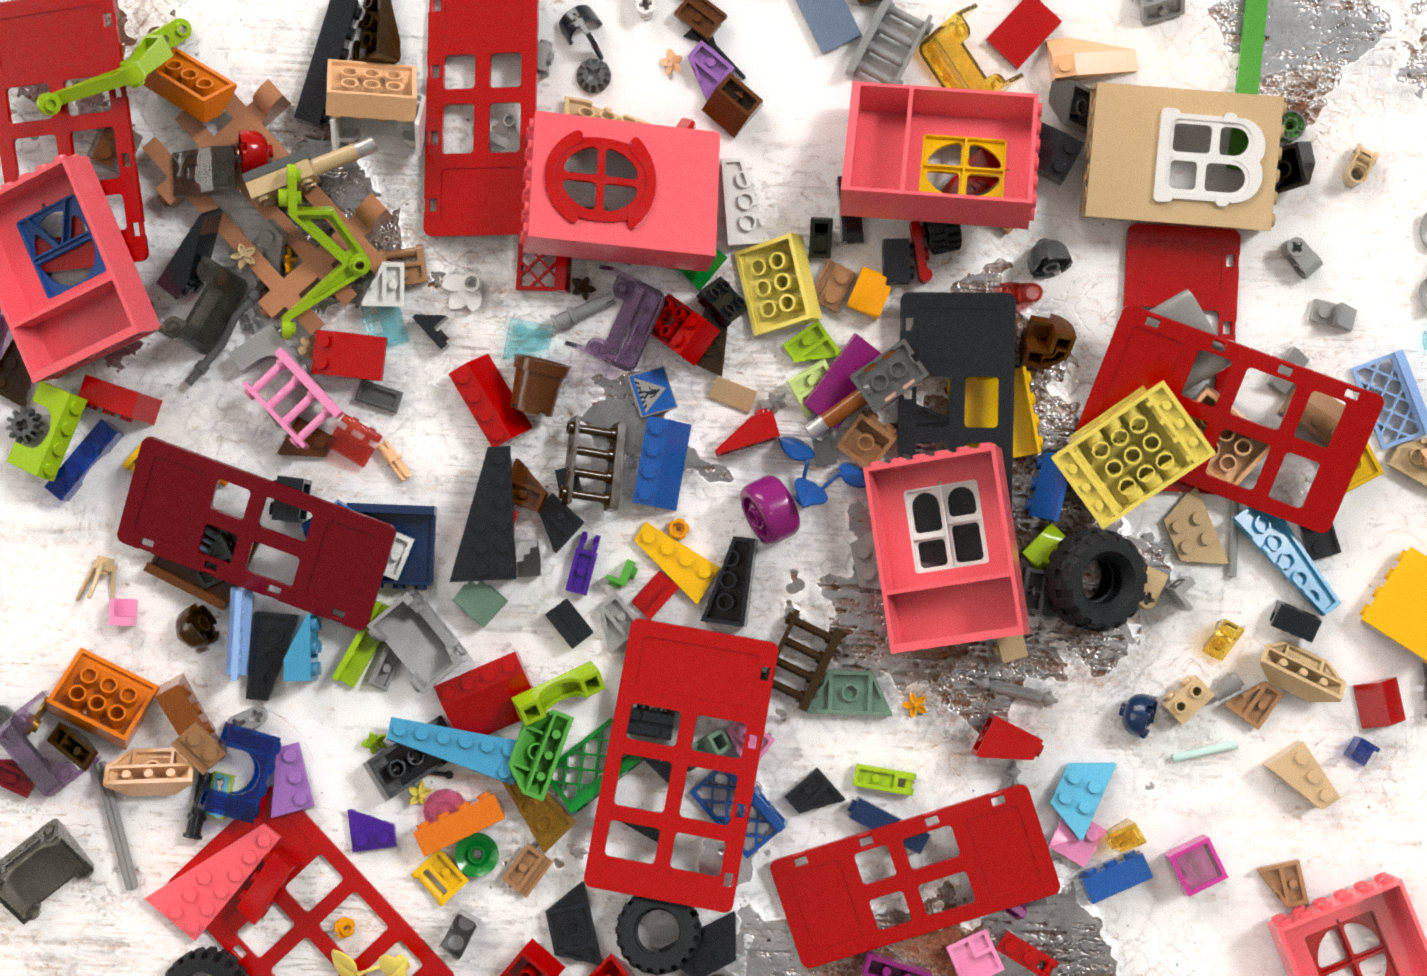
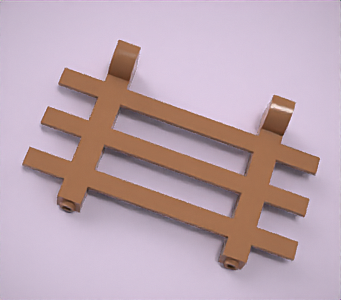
M267 79L257 89L253 96V102L247 107L233 93L225 107V110L233 119L215 136L200 120L185 111L175 118L181 127L200 146V149L182 165L156 137L152 138L142 149L168 177L155 188L159 193L157 198L165 206L170 205L176 208L187 198L200 213L220 208L201 188V185L220 169L267 221L273 218L288 234L287 244L303 261L283 278L224 212L222 213L218 233L236 253H239V243L246 249L249 247L256 248L255 254L251 256L255 260L256 265H250L247 262L246 264L270 289L258 301L261 306L259 310L267 319L271 317L277 321L341 262L322 245L316 249L276 204L264 207L263 205L259 206L253 201L244 182L241 166L233 158L239 152V130H255L262 133L266 137L267 143L272 144L273 158H270L272 162L290 155L265 128L291 105L276 86ZM318 185L312 190H300L301 194L312 206H333L368 255L371 262L370 270L376 275L382 261L386 260L367 239L392 217V214L371 193L358 206L355 215L348 219ZM325 219L336 231L330 238L344 251H347L349 249L348 245L329 219ZM349 284L333 293L344 306L349 304L358 295ZM311 308L295 317L311 336L316 333V330H320L325 325Z

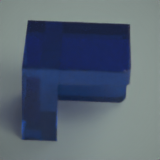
M1354 736L1343 755L1365 767L1372 753H1378L1380 748L1362 737Z

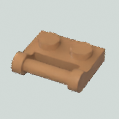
M418 244L413 248L393 251L379 250V253L386 261L417 256L418 261L405 263V286L429 283L423 244Z

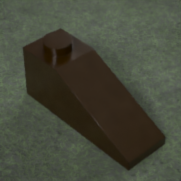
M61 722L57 724L47 739L51 745L85 772L99 753L89 739L76 729Z

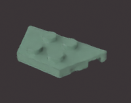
M829 669L807 709V713L892 716V712L873 671Z

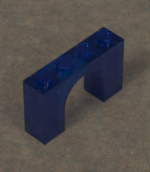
M226 721L219 743L246 751L254 764L253 776L244 788L234 792L223 791L204 785L197 807L203 811L253 824L254 819H257L260 813L259 804L261 798L267 792L266 783L268 777L274 771L273 762L275 755H278L280 752L281 738Z

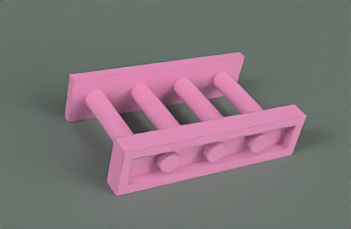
M280 347L274 353L278 357L277 363L253 386L247 381L242 383L246 388L244 393L251 400L256 399L289 433L291 436L289 440L298 449L300 447L308 449L310 446L304 440L328 417L334 416L339 419L345 413L291 355ZM288 368L293 373L292 379L267 402L259 391L283 369L286 370ZM304 384L308 389L307 395L282 418L274 408L298 385ZM319 400L324 406L321 408L323 411L297 434L289 424L313 401Z

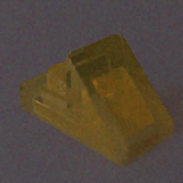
M1227 619L1217 621L1214 633L1203 646L1202 652L1222 662L1245 629Z

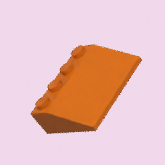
M80 648L46 700L47 712L126 750L136 735L160 686Z

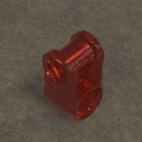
M1000 283L1002 293H1009L1010 290V293L1015 297L1016 306L1036 304L1043 294L1041 286L1037 283ZM1026 290H1036L1037 298H1028Z

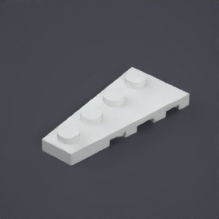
M743 157L721 158L720 169L726 245H757L769 241L770 238L769 235L767 236L763 217H761Z

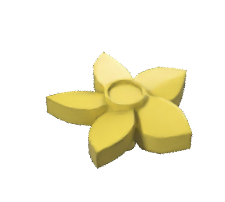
M422 780L419 781L417 788H407L409 793L412 794L409 798L410 805L418 802L425 805L427 802L425 796L433 791L430 788H424L425 785Z

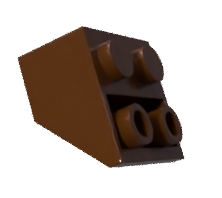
M730 72L714 90L702 111L735 139L761 109L763 100Z

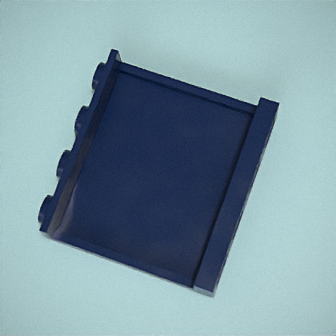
M346 503L355 511L389 523L395 527L396 532L415 539L399 580L397 581L384 575L380 588H384V584H393L392 588L406 589V585H415L414 589L428 590V586H434L436 506Z

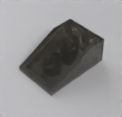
M210 146L172 153L174 197L241 194L239 150L235 146Z

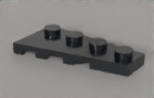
M255 611L246 699L270 700L300 615Z

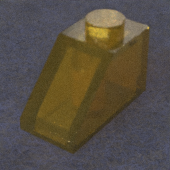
M1128 818L1106 831L1108 837L1105 840L1111 850L1116 849L1119 853L1147 842L1137 824Z

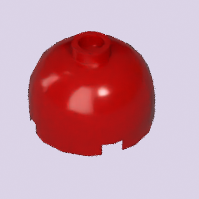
M239 130L238 145L239 155L241 156V161H243L240 162L242 174L268 164L269 158H273L272 144H268L266 137L255 130Z

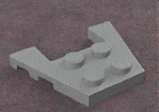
M873 531L851 543L850 547L859 587L881 589Z

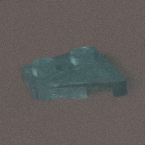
M511 317L502 359L515 357V353L528 354L550 348L554 326Z

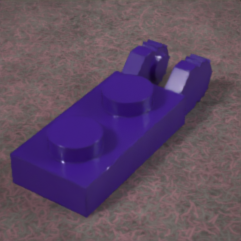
M583 531L579 546L574 554L565 590L587 596L601 536L596 535L594 537L592 550L587 551L584 550V546L588 538V532Z

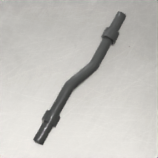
M262 280L254 289H250L246 294V299L230 316L218 343L203 360H199L194 366L196 368L185 379L187 384L192 386L202 373L205 375L210 369L209 365L226 347L238 320L254 302L257 303L262 297L261 294L267 288Z

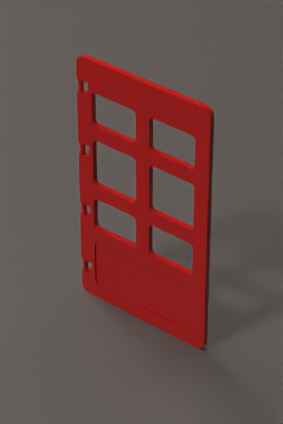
M13 0L0 2V157L4 184L19 180L18 176L20 174L15 145L17 139L55 135L58 156L62 154L71 156L75 154L72 137L74 132L112 127L115 135L120 176L116 179L99 180L105 196L117 194L123 196L127 227L120 231L133 262L145 261L149 256L147 235L145 234V218L138 166H136V151L126 85L120 87L121 97H116L115 89L109 90L111 105L109 111L71 116L68 103L61 105L60 111L50 119L13 123L8 95L10 88L45 83L49 86V92L53 93L66 88L65 84L68 80L96 77L120 68V63L123 61V53L116 17V1ZM105 14L111 15V27H107ZM129 153L130 167L125 165L124 154ZM75 215L72 217L71 239L86 232L84 223ZM133 223H138L140 236H135ZM55 237L61 242L62 237ZM44 239L35 240L37 256L54 248ZM91 240L41 265L45 272L93 267L95 260L94 243Z
M1135 305L1125 306L1117 322L1075 432L1143 385L1146 390H1149L1164 380L1189 416L1207 423L1203 435L1213 449H1215L1221 432L1224 429L1270 445L1269 453L1253 489H1247L1207 474L1206 469L1211 458L1179 478L1178 481L1319 533L1329 531L1384 406L1383 397L1370 390L1357 387L1301 365L1285 361L1265 352L1155 314ZM1147 317L1160 321L1158 328L1145 324ZM1213 341L1225 344L1224 351L1211 348ZM1200 350L1229 359L1232 362L1216 404L1213 406L1182 395L1183 388L1197 353ZM1283 365L1291 368L1290 376L1278 372L1279 366ZM1249 368H1254L1296 384L1282 422L1277 429L1231 413L1232 405ZM1349 389L1359 393L1357 400L1344 396L1346 390ZM1314 391L1346 403L1332 438L1326 447L1297 438L1294 435L1311 393ZM1289 452L1319 463L1317 473L1301 507L1287 504L1269 496L1283 459Z
M640 618L635 619L631 623L584 874V882L587 886L722 913L729 912L733 908L779 653L778 646L775 643ZM762 667L770 668L768 681L760 680ZM633 704L679 711L681 719L676 744L674 746H667L628 738L627 731ZM702 715L746 724L742 756L740 758H732L693 750L692 743L697 717ZM750 735L758 736L756 749L748 748ZM625 754L667 761L672 764L663 812H654L615 803L622 758ZM690 766L732 773L737 776L731 818L728 825L686 818L680 815L687 770ZM738 803L745 805L743 818L736 817ZM615 820L657 828L660 834L654 863L650 864L608 856L605 850L611 821ZM684 833L724 841L725 851L720 875L713 876L673 868L671 866V858L676 834ZM725 873L733 874L731 887L723 886Z
M274 785L268 787L169 881V883L266 823L282 836L271 852L279 848L300 862L275 900L276 904L294 922V927L261 957L257 956L238 936V930L249 921L237 908L240 903L238 897L245 888H250L253 883L250 879L256 870L261 871L265 864L261 862L206 928L225 950L239 959L237 961L238 964L245 966L247 970L245 972L249 976H275L272 968L304 938H309L333 964L331 950L335 949L343 953L345 952L323 930L321 922L353 892L358 893L388 926L387 930L354 960L358 971L370 968L397 941H402L422 962V967L412 976H455L454 972L304 810L271 818ZM318 855H322L339 872L343 880L311 911H306L287 891L286 886ZM238 944L247 953L243 958L233 949Z

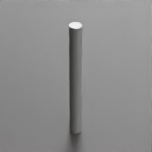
M1230 500L1228 576L1237 577L1238 526L1231 518L1239 513V503Z

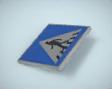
M664 366L627 376L640 418L678 407Z

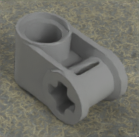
M1294 237L1285 241L1281 246L1282 255L1303 279L1310 277L1323 265L1321 258L1313 252L1302 238ZM1293 245L1296 246V248L1294 249L1295 252L1291 250L1293 248Z

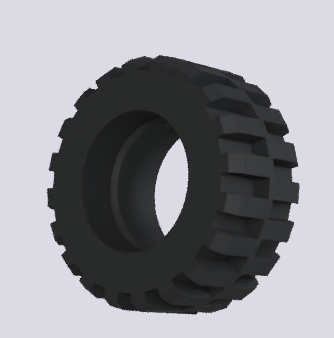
M639 896L631 897V900L622 907L623 910L618 915V924L615 927V934H617L616 942L617 946L621 949L623 958L627 959L632 967L653 975L668 974L687 965L698 951L702 938V925L698 917L699 914L694 907ZM654 910L669 912L675 917L679 925L680 933L677 943L670 950L663 953H655L646 949L638 935V928L642 918Z
M210 946L207 949L200 947L194 951H189L172 964L166 971L165 976H192L195 973H206L211 976H245L244 972L247 970L244 965L241 967L238 965L237 961L239 959L235 955L232 958L228 956L229 951L222 949L219 952L217 947Z

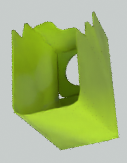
M1047 523L1019 554L1033 568H1048L1050 562L1048 560L1049 555L1053 549L1057 550L1058 543L1066 536L1052 523Z

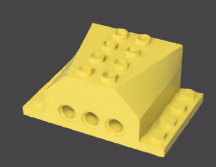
M1162 380L1149 390H1146L1143 385L1070 435V444L1052 455L1051 459L1102 529H1105L1214 456L1216 452L1166 382Z

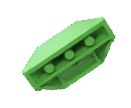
M551 710L547 712L545 718L528 726H525L524 723L522 724L508 762V767L522 794L544 801L574 717Z

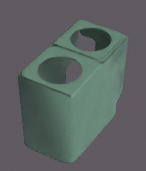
M469 581L463 585L452 599L454 603L468 613L482 627H485L508 602L504 596L484 581H479L478 584Z

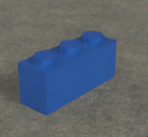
M1135 849L1123 853V857L1115 860V858L1106 860L1100 868H1088L1082 872L1083 875L1079 876L1087 898L1092 904L1154 878L1143 853L1139 850L1135 851Z

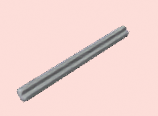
M98 762L94 764L125 889L133 890L138 887V882L115 792L103 786L107 762Z

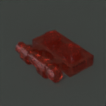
M345 413L340 421L347 424L346 429L343 430L337 426L325 446L364 468L375 448L368 445L369 441L372 439L379 443L383 436L377 433L375 428L371 426L369 428L360 423L359 419L355 416L351 417ZM353 429L365 435L362 440L351 434Z

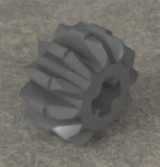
M21 407L20 413L16 410L12 411L14 418H7L11 425L5 428L6 430H12L9 437L16 438L15 440L18 443L24 442L29 445L31 439L36 442L38 441L36 434H44V431L39 430V428L44 426L45 422L39 421L42 415L39 413L35 414V409L30 408L27 411L25 407ZM23 423L29 425L27 429L22 427Z

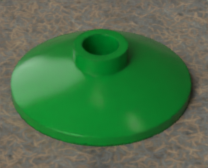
M476 832L458 842L454 857L458 868L464 874L471 877H482L495 868L499 858V851L495 841L490 836ZM480 850L481 857H475L473 854L474 851Z

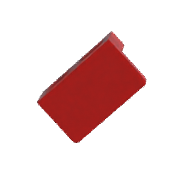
M659 571L632 600V604L651 620L680 587L664 572Z

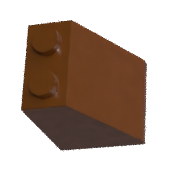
M112 127L100 128L97 130L86 156H89L91 163L120 174L114 129ZM133 130L135 151L137 152L143 137ZM129 153L124 154L125 165L130 167Z

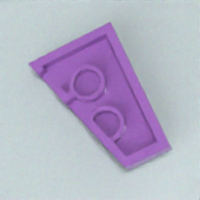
M299 742L278 747L276 750L271 818L315 806Z

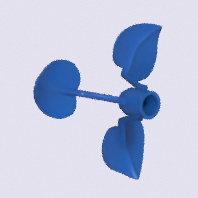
M780 437L778 439L782 450L788 457L796 461H804L805 463L802 478H797L794 482L796 490L795 501L802 508L825 504L828 496L824 489L839 477H842L843 481L852 487L866 488L864 472L859 467L850 463L840 464V472L836 473L823 486H817L813 481L806 479L809 467L808 459H813L815 456L812 448L798 438Z

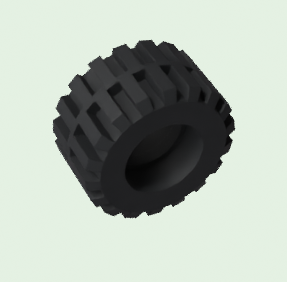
M923 222L926 241L933 255L961 249L962 233L960 224Z

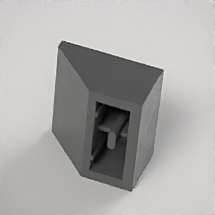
M1023 567L1022 581L1027 612L1060 618L1059 614L1054 613L1048 603L1050 598L1046 597L1044 585H1046L1044 570Z

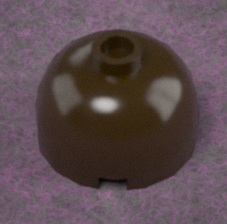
M194 603L178 615L175 623L176 635L181 642L190 648H205L218 640L219 630L215 631L213 625H216L217 621L205 606L201 605L198 607L196 606L197 603Z

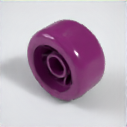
M766 475L742 488L740 493L742 510L751 529L763 543L775 545L797 533L800 527V517L796 504L788 489L777 477Z

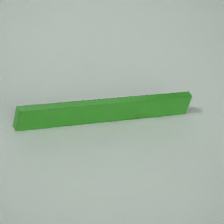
M1245 0L1235 93L1258 95L1268 0ZM1231 128L1228 155H1240L1247 149L1248 137L1241 129ZM1227 165L1226 167L1227 169L1241 170L1238 166Z

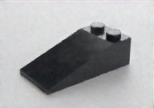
M1041 122L1037 174L1060 186L1085 143Z
M221 208L199 215L156 282L157 285L175 299L188 297L193 293L197 294L204 287L203 281L208 274L223 213Z
M442 715L427 723L448 727ZM395 743L363 763V766L384 800L388 801L448 762ZM409 768H413L414 773H409Z

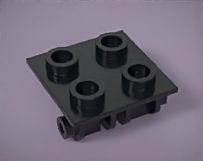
M721 276L700 290V293L696 296L698 302L705 309L711 304L706 310L707 312L713 308L715 309L711 314L712 317L719 313L714 319L721 327L727 328L732 324V321L747 311L745 300Z

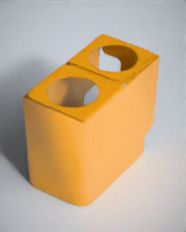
M862 267L846 305L847 308L878 320L891 290V287L885 284L887 278L882 273Z

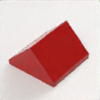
M1397 677L1353 685L1362 729L1392 726L1406 720Z

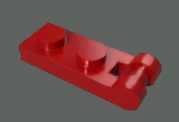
M912 221L909 224L911 242L914 246L917 277L920 283L926 284L931 280L933 273L927 268L926 260H929L928 248L923 245V239L926 238L925 228L920 226L919 221Z
M1005 930L995 947L997 951L1038 976H1051L1050 974L1053 969L1057 968L1060 963L1008 930ZM1041 960L1046 962L1043 970L1037 967Z

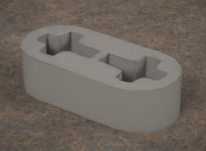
M254 706L233 715L226 723L227 730L233 735H239L263 725L268 719V711L262 706ZM254 710L262 712L263 716L260 717V722L257 719L249 720V717L255 714ZM234 719L237 722L245 720L246 723L240 726V731L237 728L233 729Z

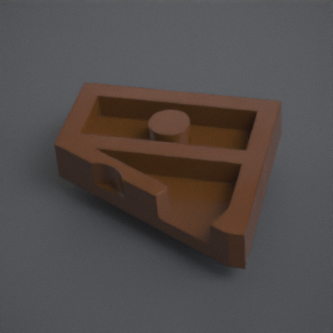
M297 417L292 428L298 434L309 422ZM317 428L304 440L310 447L308 449H303L302 447L298 449L289 440L291 436L288 433L277 453L279 455L327 457L337 438Z
M516 458L512 467L513 503L540 514L549 493L525 464Z

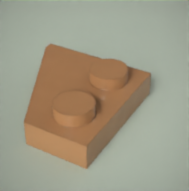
M1262 681L1225 701L1222 705L1259 730L1284 693L1267 681Z

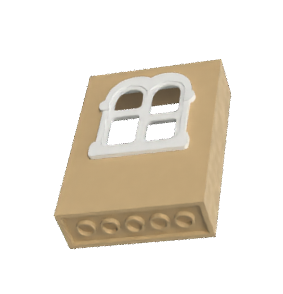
M1097 82L1091 85L1079 218L1257 232L1271 231V227L1275 225L1273 205H1276L1278 199L1275 185L1279 182L1280 170L1277 169L1278 160H1281L1282 147H1279L1280 138H1283L1285 129L1284 125H1282V116H1285L1287 110V103L1284 102V97ZM1179 123L1210 126L1212 129L1210 151L1206 154L1174 151L1173 137L1175 125ZM1222 128H1238L1246 133L1248 146L1242 154L1236 156L1220 154L1219 147ZM1172 161H1189L1197 164L1194 189H1177L1169 186ZM1215 163L1238 166L1244 173L1245 181L1240 190L1232 193L1205 190L1207 165Z

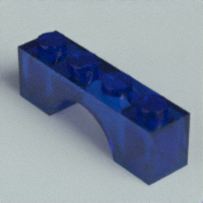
M100 419L59 468L54 482L48 481L44 487L59 500L69 502L83 485V480L92 466L102 456L110 452L125 434L108 420Z

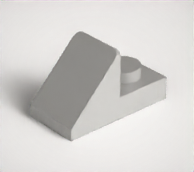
M1314 299L1308 321L1351 332L1357 310L1343 302L1335 304Z

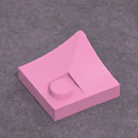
M1060 819L1047 846L1085 868L1107 830L1091 821L1083 841H1079L1069 826Z
M986 928L945 946L957 976H992L1005 970Z

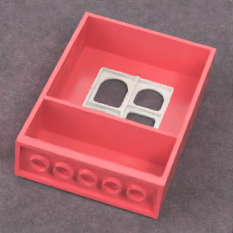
M992 442L978 444L976 449L969 446L958 447L956 452L953 453L947 450L935 451V456L916 454L912 455L913 459L908 460V458L904 459V457L890 459L891 463L888 464L882 461L870 462L869 467L863 468L891 654L1031 634L1002 448L995 446ZM958 487L970 489L975 497L976 512L968 515L951 516L948 506L950 492ZM930 493L937 498L942 520L941 530L917 533L913 515V501L919 494ZM978 523L984 556L981 560L960 563L956 558L952 529L956 525ZM944 540L948 559L947 564L923 568L921 566L918 545L926 541Z

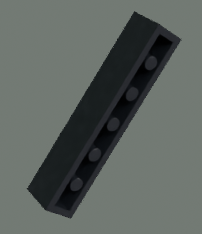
M358 0L329 1L294 118L300 123L323 129L324 124L329 122L330 116L326 115L328 59L348 60V45L350 41L354 40L356 33L354 26L356 20L359 21L362 14V8H360L361 5Z

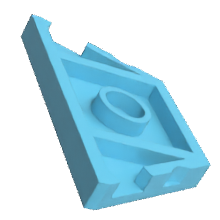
M1068 763L1064 769L1049 804L1061 816L1063 822L1069 826L1079 841H1083L1117 765L1116 763Z

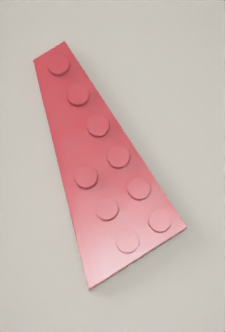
M264 823L152 893L145 900L196 941L282 836Z

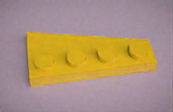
M647 522L644 523L634 539L661 569L698 604L720 567Z

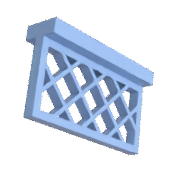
M1403 349L1350 368L1357 387L1363 388L1362 384L1367 385V390L1372 387L1381 391L1380 395L1382 397L1386 393L1396 398L1391 410L1384 406L1382 408L1389 412L1385 423L1377 421L1374 427L1382 450L1427 434V409ZM1390 359L1393 365L1390 375L1378 370L1381 362ZM1377 364L1375 369L1370 366ZM1367 368L1374 371L1369 383L1360 380L1358 370ZM1376 373L1388 377L1383 389L1372 385ZM1391 379L1400 383L1401 389L1398 395L1386 391ZM1402 392L1404 393L1406 399L1401 397ZM1399 399L1407 402L1409 406L1406 416L1394 411ZM1392 414L1404 418L1399 430L1387 425ZM1407 420L1416 424L1417 433L1409 435L1402 432ZM1378 424L1383 426L1381 431L1379 429ZM1385 428L1397 432L1394 441L1385 444L1382 437ZM1400 434L1406 436V437H1403V438L1398 439L1399 436H1400Z
M231 586L226 675H231L230 680L237 681L240 675L248 676L254 592L238 586Z

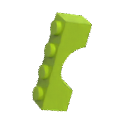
M589 661L511 699L519 718L525 726H528L545 718L548 710L556 703L571 697L587 698L606 689L598 668L592 661Z

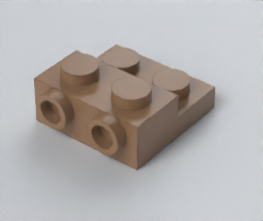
M863 409L835 447L861 467H869L870 462L880 461L898 437L896 434L897 430L889 423L885 425L878 420L879 416L872 410L866 411Z

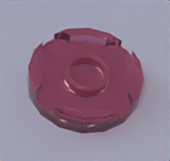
M448 788L436 790L424 803V818L429 820L430 823L437 819L436 816L446 810L449 813L457 810L456 806L466 800L461 793Z

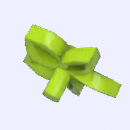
M369 732L368 738L362 741L361 746L370 748L372 754L377 752L378 747L387 748L386 743L383 742L386 733L376 737L374 732Z

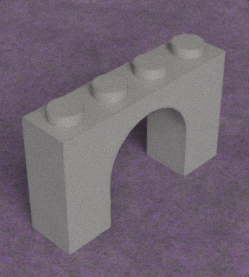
M273 324L228 353L240 372L245 374L267 359L278 358L274 353L281 347L291 355L309 376L312 374L305 363L301 364L297 357L300 354L297 352V349L293 345L289 346L286 340H282V327L277 328ZM304 384L298 385L274 409L283 418L307 395L308 389ZM317 400L316 402L313 401V402H312L305 410H303L298 416H300L301 414H303L304 412H306L307 410H309L310 408H312L313 406H315L316 404H318L320 401H319V400ZM267 411L275 425L279 428H282V426Z

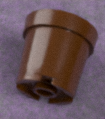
M515 353L513 366L516 367L509 407H515L516 410L535 415L544 413L546 417H552L563 381L567 379L571 367L551 360Z

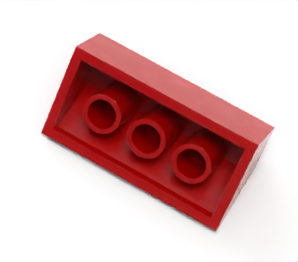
M489 354L469 361L448 374L492 447L505 446L533 429L523 411L516 410L515 407H509L512 392Z

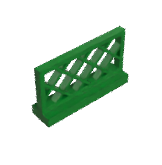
M612 718L608 719L558 760L556 768H564L563 780L555 781L552 778L550 784L567 805L571 814L576 815L599 796L603 774L598 778L597 776L598 773L604 772L598 770L600 757L606 758V755H600L602 742H609V740L603 739V731L609 725L612 726ZM590 740L599 741L597 754L585 753L586 744ZM629 754L623 757L618 781L644 760L640 756ZM571 755H581L580 768L568 766ZM585 755L597 757L595 770L583 768ZM567 769L579 770L578 783L566 782ZM583 771L595 772L594 780L591 784H581ZM556 783L562 784L561 789L559 788V786H558ZM565 784L577 786L576 795L570 800L564 794ZM581 786H582V787H586V788H584V789L580 792V787H581Z

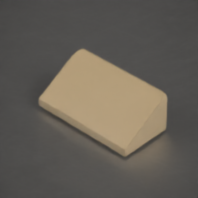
M716 376L709 398L750 413L757 391Z

